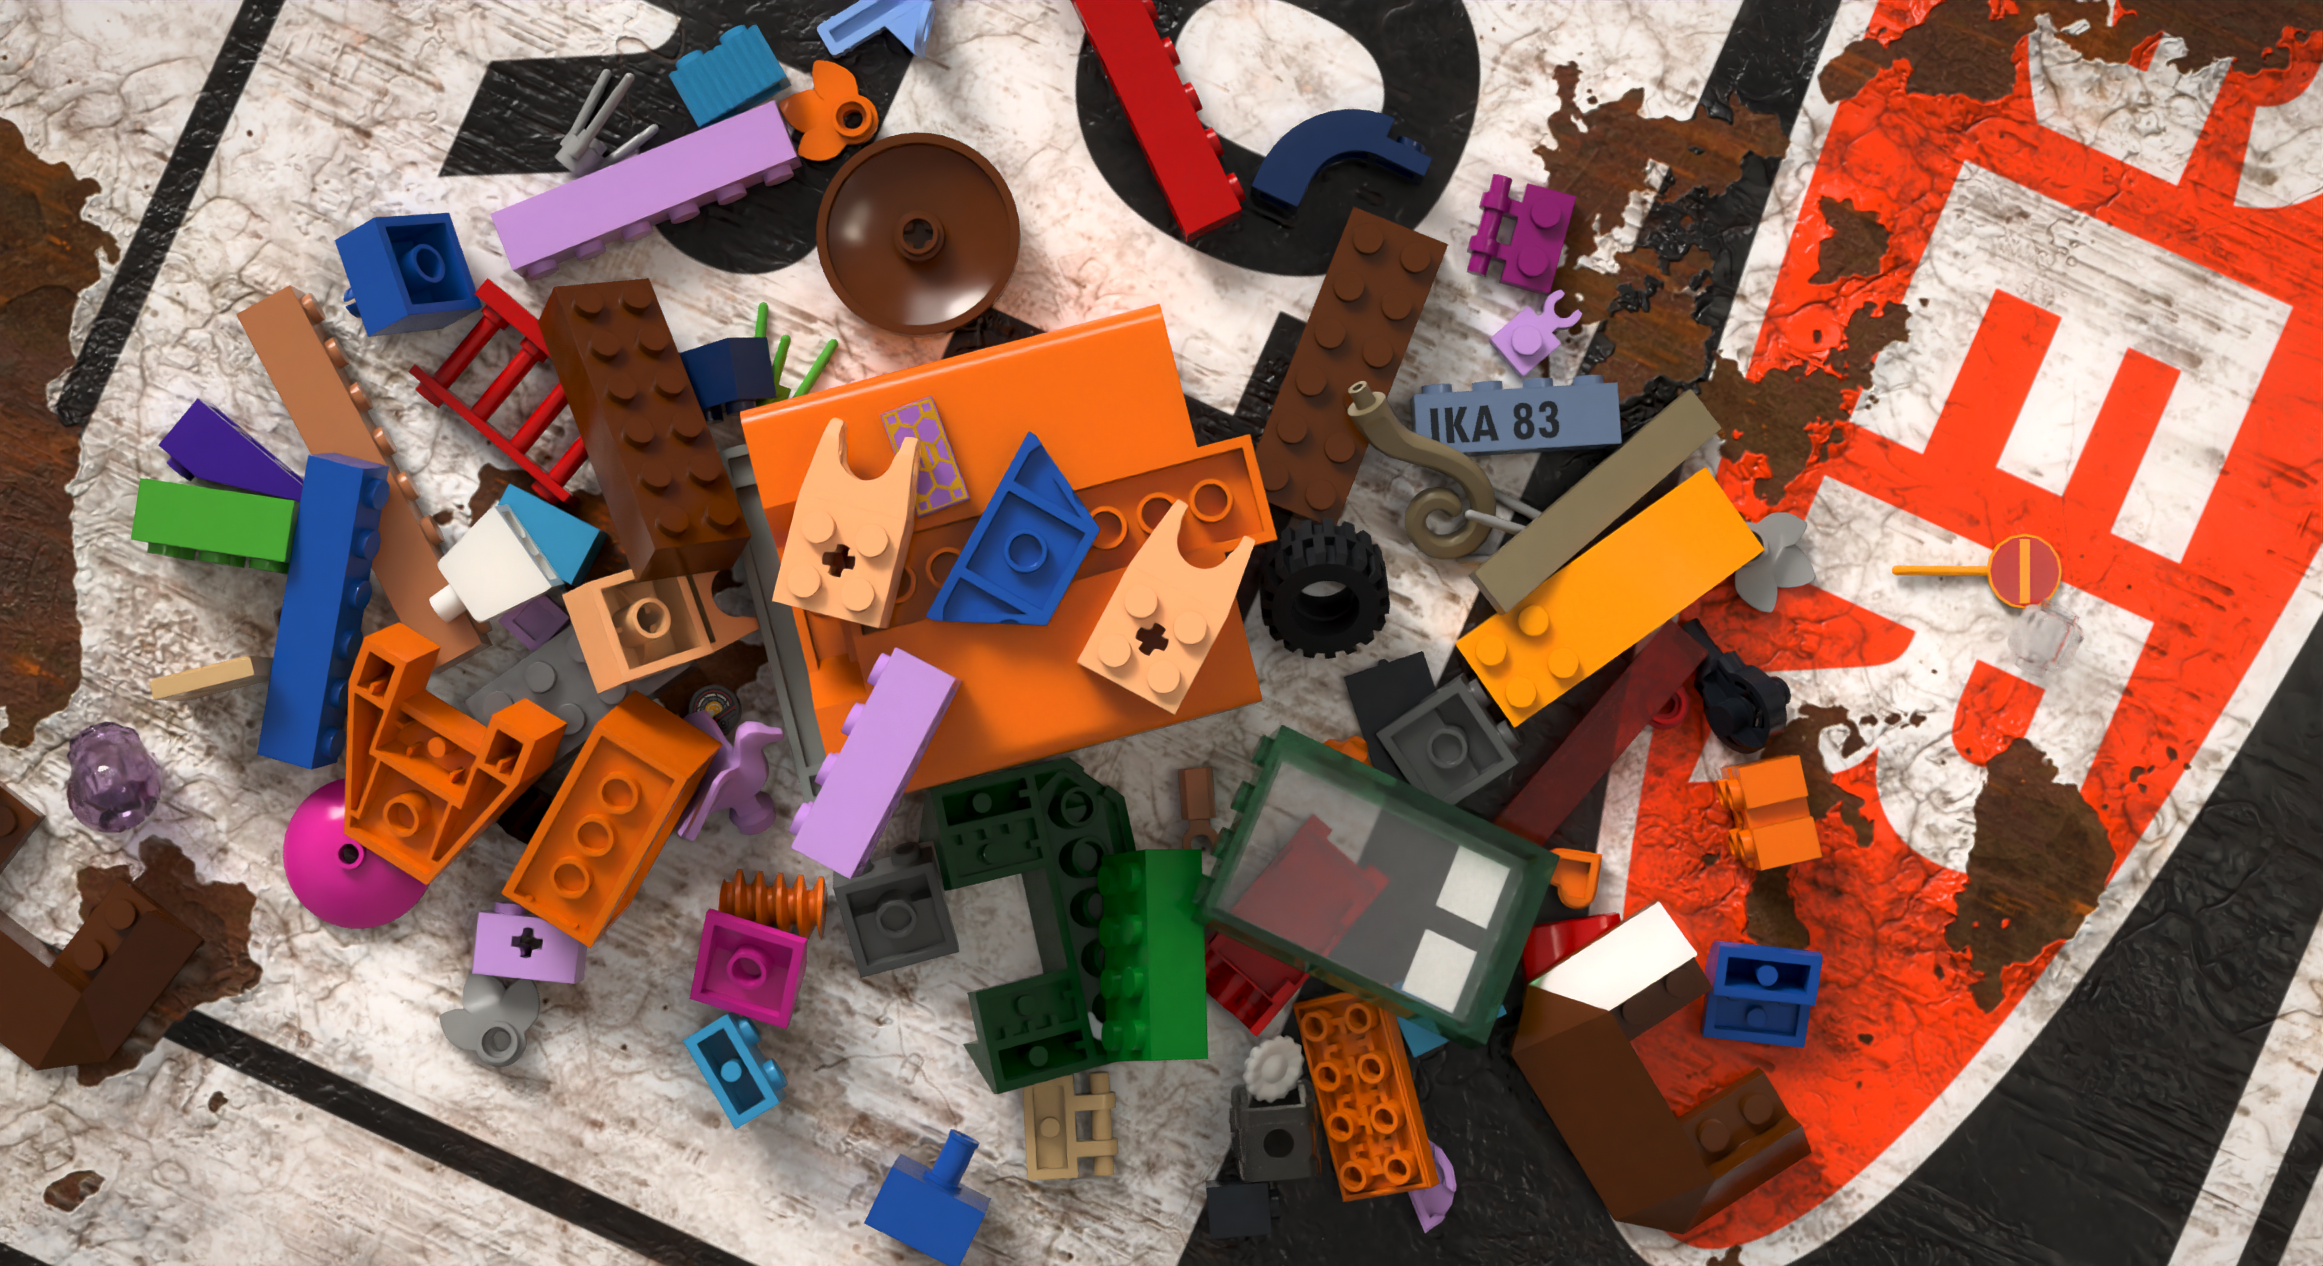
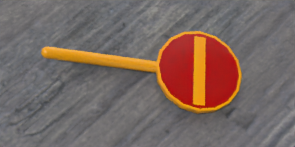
M2019 534L2009 536L1998 543L1988 558L1987 566L1897 565L1892 568V573L1896 576H1987L1989 587L2000 601L2010 607L2028 609L2038 607L2052 598L2059 587L2062 569L2059 556L2051 544L2039 536Z

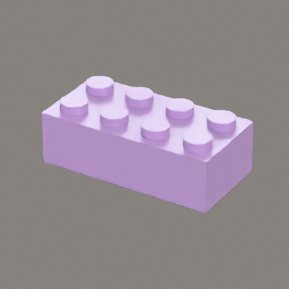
M895 647L891 656L882 653L876 661L867 680V683L875 686L866 704L856 702L841 729V732L847 735L848 738L840 754L837 752L835 754L831 752L828 754L815 778V782L822 785L819 794L814 802H803L788 831L796 835L790 847L791 849L849 879L862 874L962 683V680Z

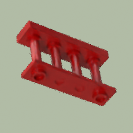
M487 278L474 293L486 303L485 307L481 310L484 316L434 375L416 364L408 372L420 381L415 390L437 408H440L445 402L532 475L536 480L531 487L545 500L554 506L559 500L574 506L579 498L566 488L565 485L589 458L581 435L550 472H547L526 454L568 404L560 382L511 440L488 422L490 417L538 361L544 363L551 356L538 325L539 319ZM511 324L525 336L519 343L523 348L471 408L449 388L500 328L505 331Z

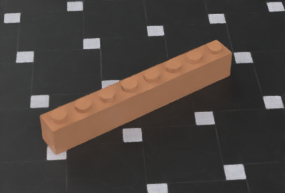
M289 285L237 313L236 315L309 452L311 454L335 452L389 466L387 476L389 496L381 510L378 527L381 542L378 553L372 561L371 568L400 622L441 647L432 673L440 674L492 646L493 644L487 635L488 632L492 631L490 621L478 623L467 609L455 619L446 623L431 606L430 597L449 584L437 566L440 559L444 556L439 546L440 543L445 541L444 536L431 515L424 517L415 500L421 497L420 491L411 475L406 470L400 473L391 455L397 453L396 446L383 426L376 428L368 413L373 408L372 401L361 383L357 381L353 384L344 368V366L350 364L348 356L335 337L331 339L327 337L320 323L326 320V316L312 293L305 295L304 292Z

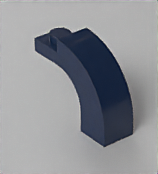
M1361 109L1330 111L1316 115L1298 124L1273 146L1253 181L1250 195L1296 216L1304 196L1315 177L1325 168L1337 162L1346 160L1370 162L1421 185L1433 158L1425 155L1426 148L1412 139L1398 136L1395 141L1388 138L1395 120L1393 117Z

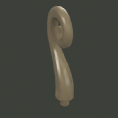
M1366 381L1357 382L1348 389L1353 403L1348 408V415L1356 429L1370 445L1391 458L1429 468L1449 476L1463 488L1470 503V510L1496 517V498L1492 484L1476 462L1446 444L1407 429L1396 416L1385 394L1382 392H1372ZM1433 487L1419 492L1410 501L1405 511V529L1410 541L1418 550L1436 559H1457L1475 552L1486 542L1493 529L1467 519L1461 528L1450 534L1441 535L1430 531L1426 525V519L1433 511L1441 510L1449 517H1457L1462 512L1460 498L1448 488Z

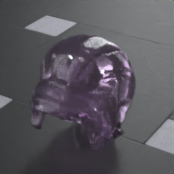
M102 722L83 728L79 731V734L69 740L67 759L71 766V772L66 784V798L69 809L81 824L97 832L121 833L139 825L145 820V817L151 815L157 806V802L160 800L162 773L157 756L154 752H149L145 748L135 729L124 727L116 722Z

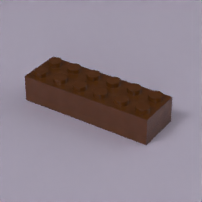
M1353 207L1255 451L1269 508L1301 521L1311 519L1312 525L1322 524V518H1331L1334 520V525H1337L1369 445L1348 415V408L1353 403L1348 389L1357 382L1366 381L1372 392H1382L1386 398L1388 397L1448 244Z
M649 278L554 287L539 318L538 325L636 582L732 569L750 540L751 533Z

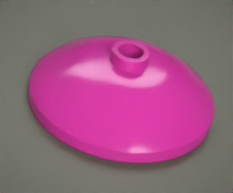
M345 778L328 783L310 794L301 803L287 827L283 844V862L289 885L299 901L311 913L330 924L344 928L365 929L390 923L410 911L423 897L430 884L425 885L354 839L344 834ZM349 844L354 845L359 852L358 859L354 863H349L344 858V849Z

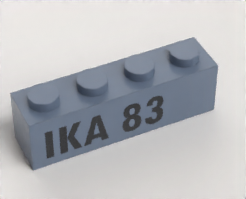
M1583 375L1573 377V385L1553 386V378H1533L1523 380V388L1503 389L1502 381H1482L1472 383V391L1452 392V384L1421 386L1422 394H1414L1410 399L1412 432L1446 444L1467 457L1615 448L1622 443L1618 382L1604 383L1603 375Z

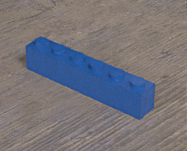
M335 452L308 455L257 755L312 770L337 763L338 757L344 749L346 734L343 727L348 707V684L355 659L363 642V634L360 630L364 609L368 605L372 594V586L369 579L372 561L378 553L381 542L378 527L381 510L389 496V484L387 482L389 466Z

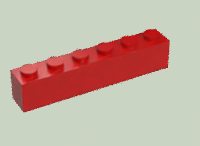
M1070 0L1185 242H1190L1240 218L1242 208L1239 203L1246 200L1243 189L1234 172L1228 175L1224 173L1218 157L1224 155L1221 143L1212 127L1206 130L1203 129L1196 112L1203 109L1199 97L1191 82L1182 85L1174 68L1181 64L1177 51L1169 36L1160 39L1153 24L1154 21L1159 19L1153 1Z

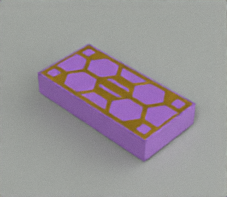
M932 396L880 415L895 456L900 451L905 437L920 439L921 458L915 510L919 519L971 500Z

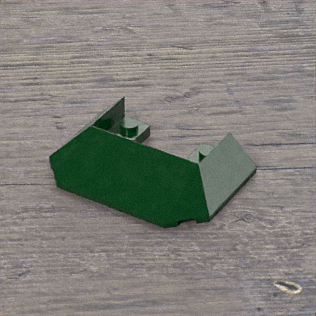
M1069 757L926 789L918 843L934 841L945 891L1020 873L1023 879L1043 973L967 993L978 1040L963 1045L993 1094L1005 1093L1114 1063L1107 1062V1051L1104 1049L1101 1039L1102 1026L1106 1021V1003L1100 990V977L1105 969L1104 947L1099 940V924L1103 918V896L1098 889L1097 876L1102 866V856L1136 851L1124 796L1109 785L1103 786L1083 772L1084 768Z

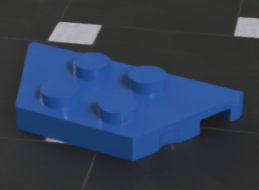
M1028 432L930 607L926 617L931 620L1048 626L1101 530L1035 434Z

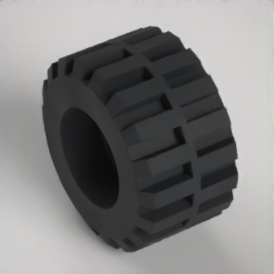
M1322 518V524L1312 525L1311 519L1300 522L1301 528L1296 531L1291 527L1286 528L1281 532L1282 541L1277 540L1269 543L1267 555H1262L1259 563L1260 573L1258 578L1261 613L1264 625L1269 626L1271 637L1276 642L1283 639L1284 648L1292 653L1298 648L1303 650V657L1314 658L1316 653L1325 654V659L1336 658V652L1344 650L1346 655L1356 652V644L1360 642L1368 645L1374 640L1373 630L1381 631L1386 623L1385 614H1389L1390 609L1385 561H1383L1382 551L1378 544H1372L1371 535L1364 530L1356 534L1354 524L1344 521L1341 526L1334 525V520L1331 518ZM1320 581H1334L1346 586L1333 595L1321 597L1311 596L1301 591L1310 584Z

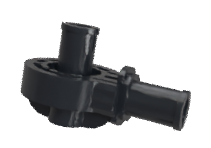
M1698 618L1690 620L1677 629L1675 634L1671 636V639L1683 651L1697 671L1694 687L1704 699L1705 716L1717 738L1728 748L1742 754L1755 753L1779 740L1785 731L1787 723L1786 704L1791 700V693L1787 683L1777 676L1769 677L1764 671L1753 665L1745 664L1736 651L1723 654Z

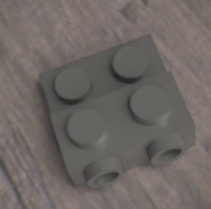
M1464 672L1376 733L1433 818L1518 764L1521 757L1517 748L1522 746L1523 743L1514 727L1507 719L1501 723L1497 722L1488 709V706L1494 703L1491 694L1478 677L1469 681Z
M917 842L900 844L890 851L891 857L872 862L869 858L862 874L852 879L835 871L833 872V890L860 978L959 952L958 940L946 903L945 890L932 846L920 849V845Z

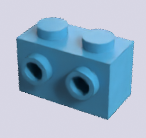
M729 1012L682 1040L735 1130L776 1106L787 1097L783 1090V1087L788 1085L787 1079L777 1062L773 1058L766 1061L758 1048L757 1043L762 1041V1038L751 1018L746 1016L740 1017L739 1014Z

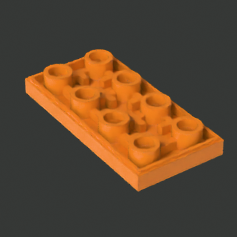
M1388 983L1293 1003L1343 1202L1428 1189L1438 1185L1439 1179Z

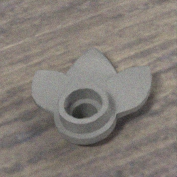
M1786 512L1771 513L1757 524L1745 522L1765 550L1734 572V587L1742 600L1762 612L1770 613L1773 611L1777 601V587L1794 588L1812 582L1816 577L1809 558L1795 545L1804 534L1807 523L1801 518Z
M470 971L463 988V1009H454L441 1014L439 1020L442 1030L452 1045L459 1049L476 1051L478 1056L488 1065L494 1067L509 1066L523 1055L527 1045L525 1031L533 1025L539 1016L540 1000L536 984L530 979H519L507 989L505 984L495 976L472 974V971ZM498 1031L505 1032L510 1038V1045L506 1050H500L494 1045L493 1039Z

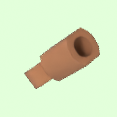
M1213 767L1178 769L1182 820H1189V829L1184 833L1182 839V849H1192L1191 842L1196 835L1203 834L1208 836L1211 841L1212 854H1217L1220 849V838L1217 832L1210 826V818H1216Z

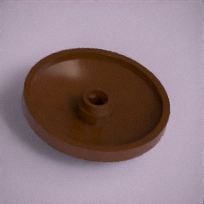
M904 133L878 140L853 155L835 174L827 187L818 212L816 225L817 251L823 272L831 288L842 303L858 318L879 330L898 336L915 338L940 336L962 329L979 319L994 306L1006 290L1015 272L1020 251L1021 231L1019 216L1012 193L1001 174L988 159L975 149L956 139L938 134Z

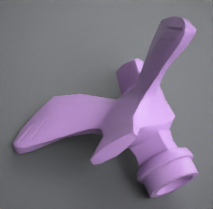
M706 710L685 716L683 720L723 743L676 825L680 837L683 839L686 837V839L694 841L707 816L730 808L729 819L738 827L741 833L755 835L767 830L774 823L776 812L773 808L774 801L770 795L760 791L769 776L768 760L762 747L769 743L783 740L784 733L782 729L769 727L760 722L746 721L737 727L733 747L726 740L718 724Z

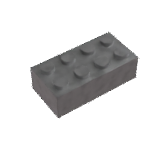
M572 624L464 700V703L476 720L488 727L493 714L524 698L568 723L551 767L533 783L536 784L580 753L595 724L634 690L654 700L697 670L699 665L696 661H693L686 665L597 694Z

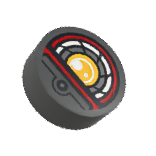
M708 685L699 689L693 695L689 704V714L706 710L718 724L723 735L732 731L741 718L742 707L738 696L731 689L721 685Z

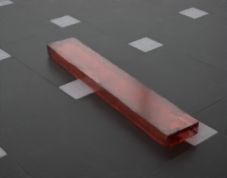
M1671 619L1667 620L1473 844L1470 851L1509 868L1510 870L1505 880L1509 884L1709 654V651Z

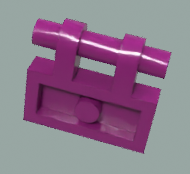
M1493 174L1489 191L1483 192L1479 208L1483 210L1477 235L1471 236L1467 252L1471 254L1467 272L1472 275L1486 277L1490 260L1504 263L1499 283L1548 296L1551 291L1576 196L1527 183L1522 201H1515L1508 197L1512 179L1504 175ZM1502 217L1516 220L1509 245L1496 241Z

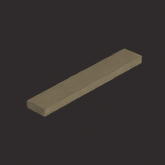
M1692 389L1683 392L1468 576L1500 616L1508 613L1722 429Z

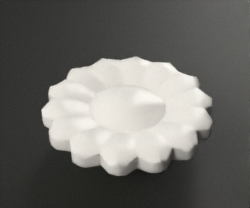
M1275 1034L1271 1039L1264 1038L1261 1040L1260 1045L1251 1050L1250 1058L1244 1063L1246 1071L1243 1074V1081L1247 1083L1246 1091L1253 1094L1254 1098L1258 1101L1266 1100L1272 1103L1277 1098H1285L1290 1090L1296 1088L1298 1079L1303 1075L1302 1066L1305 1057L1301 1054V1045L1294 1042L1292 1037H1282L1280 1034Z

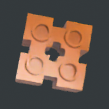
M1776 755L1720 768L1722 779L1716 780L1717 795L1721 808L1723 810H1732L1735 827H1733L1734 829L1727 830L1728 844L1733 859H1741L1742 867L1762 871L1822 857L1814 818L1810 816L1806 796H1808V791L1799 755Z

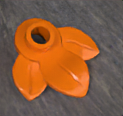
M816 60L812 71L814 89L795 93L783 99L779 103V108L789 124L799 132L804 133L799 144L798 155L805 159L821 162L835 158L847 145H860L870 140L878 128L879 118L873 103L866 97L859 95L857 82L852 73L836 63ZM851 113H859L863 117L862 124L856 129H850L845 126V119Z

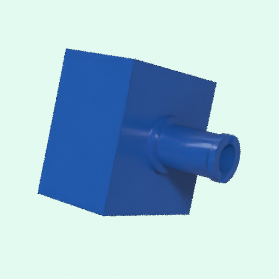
M449 213L375 217L335 240L351 286L344 293V302H349L354 298L356 301L346 306V308L356 318H362L368 337L443 329L482 308L479 297L474 294L476 289Z
M951 1129L948 1134L949 1137L932 1169L900 1153L891 1167L864 1224L948 1266H960L986 1214L991 1198L960 1183L980 1143L960 1131Z

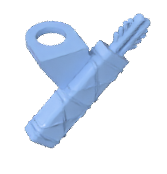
M859 0L837 15L829 17L830 19L827 21L824 20L817 27V32L833 58L845 56L846 53L852 52L857 46L877 34L880 35L882 31L889 30L916 57L924 59L936 12L934 2H932L934 0Z

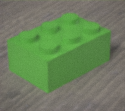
M140 478L131 540L148 543L147 553L195 561L196 551H199V561L245 568L247 558L250 559L249 568L288 574L300 502Z

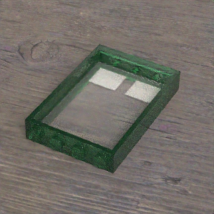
M1284 725L1278 727L1270 736L1263 734L1250 759L1251 763L1257 765L1250 783L1243 780L1233 797L1230 808L1237 811L1232 825L1230 829L1222 827L1212 846L1210 855L1216 857L1217 860L1210 876L1202 874L1193 890L1190 902L1197 906L1191 920L1467 1049L1472 1050L1486 1045L1560 856Z

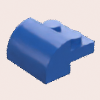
M1715 940L1709 950L1704 972L1713 989L1705 993L1700 1025L1702 1037L1804 1048L1810 1007L1816 1005L1823 959L1819 951Z

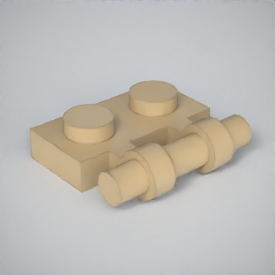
M1108 1071L1089 1073L1090 1092L1075 1094L1074 1074L1023 1087L1027 1181L1079 1178L1078 1157H1093L1095 1176L1114 1175V1155L1118 1154V1138L1112 1137L1111 1109L1116 1108L1115 1092L1110 1091ZM1091 1110L1092 1138L1077 1140L1076 1111Z

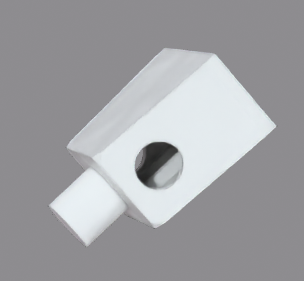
M505 504L489 509L440 559L437 566L449 584L430 597L429 600L434 611L446 623H449L467 609L478 623H483L504 615L561 587L564 582L510 506Z

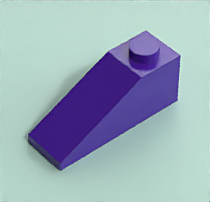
M197 398L158 445L171 456L166 463L189 481L197 477L210 482L298 502L301 500L304 479L219 408L207 401Z

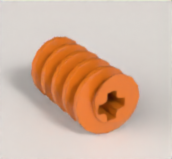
M737 869L731 882H726L723 879L718 911L752 922L756 921V923L772 928L776 922L778 930L788 933L792 932L796 924L799 936L807 939L810 938L815 926H817L819 937L822 941L828 901L825 879L823 876H819L813 889L807 890L804 875L798 874L792 888H787L784 874L778 872L772 886H767L763 871L758 870L752 883L746 884L743 869Z

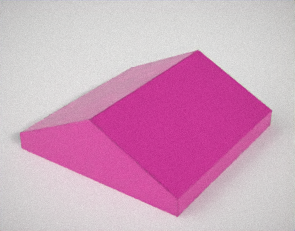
M709 908L705 916L689 999L787 1029L806 972L808 939Z

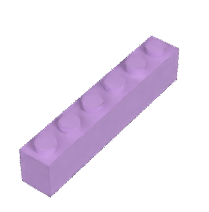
M773 100L490 215L512 270L522 278L529 276L531 280H538L556 273L559 270L558 264L574 257L578 261H586L606 252V244L621 238L626 243L645 238L653 233L651 226L670 219L672 224L690 220L700 214L699 207L716 200L719 205L735 202L747 195L746 188L761 182H765L766 186H773L787 181L794 176L792 170L801 167L802 163L781 111Z

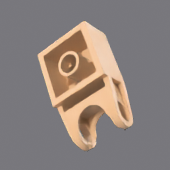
M834 417L822 435L800 489L772 601L875 628H889L915 525L914 514L921 458L920 439L905 437L900 451L894 457L889 469L882 476L873 480H861L851 471L847 460L848 446L846 437L848 423L843 419ZM847 546L850 548L847 556L855 557V566L853 569H844L840 576L836 572L837 566H833V558L835 554L841 553L844 547Z
M1180 499L1169 509L1129 564L1077 661L1078 664L1173 715L1176 714L1228 617L1256 541L1244 535L1238 548L1230 553L1227 559L1217 567L1199 569L1191 566L1182 558L1177 546L1181 521L1188 509L1186 502ZM1154 625L1165 631L1162 638L1169 642L1164 651L1154 649L1149 656L1139 650L1143 642L1136 640L1141 629L1151 631Z
M632 569L587 582L562 595L597 694L686 665L710 655L760 628L757 616L732 617L723 613L717 607L712 597L711 587L713 579L719 571L637 583Z

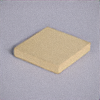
M247 655L152 679V682H149L153 700L189 701L270 681L273 658Z

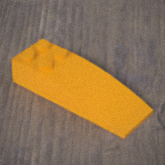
M1704 467L1555 571L1508 613L1501 616L1495 613L1458 639L1455 645L1515 728L1693 603L1765 549L1711 473Z

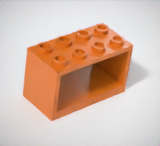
M634 690L595 724L501 894L591 948L631 905L723 743Z

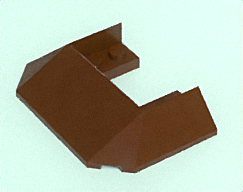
M0 781V874L46 817L2 781ZM119 878L60 955L0 910V1043L36 1071L112 1060L205 939L127 878Z
M1656 899L1526 982L1521 1001L1523 1008L1517 1032L1513 1034L1509 1052L1612 1218L1618 1222L1685 1234L1812 1152L1802 1125L1789 1114L1768 1077L1759 1067L1678 1119H1676L1631 1046L1630 1041L1710 991L1713 987L1695 959L1698 956L1697 952L1661 903Z

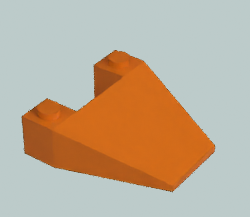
M398 622L364 637L349 678L344 834L425 885H428L551 767L568 723L524 698L493 714L488 727L482 725L425 690L441 647L401 622Z

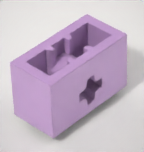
M497 901L495 902L494 910L489 909L478 913L472 974L570 984L584 980L586 945L537 915L525 913L526 909L514 902ZM533 931L534 937L543 939L542 947L532 950L531 953L530 945L522 943V935L532 933Z

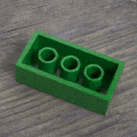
M1144 849L1102 856V866L1098 871L1097 884L1099 892L1103 896V918L1099 924V940L1104 947L1105 969L1100 977V990L1106 1003V1021L1102 1026L1101 1039L1103 1047L1107 1051V1062L1208 1059L1202 849Z

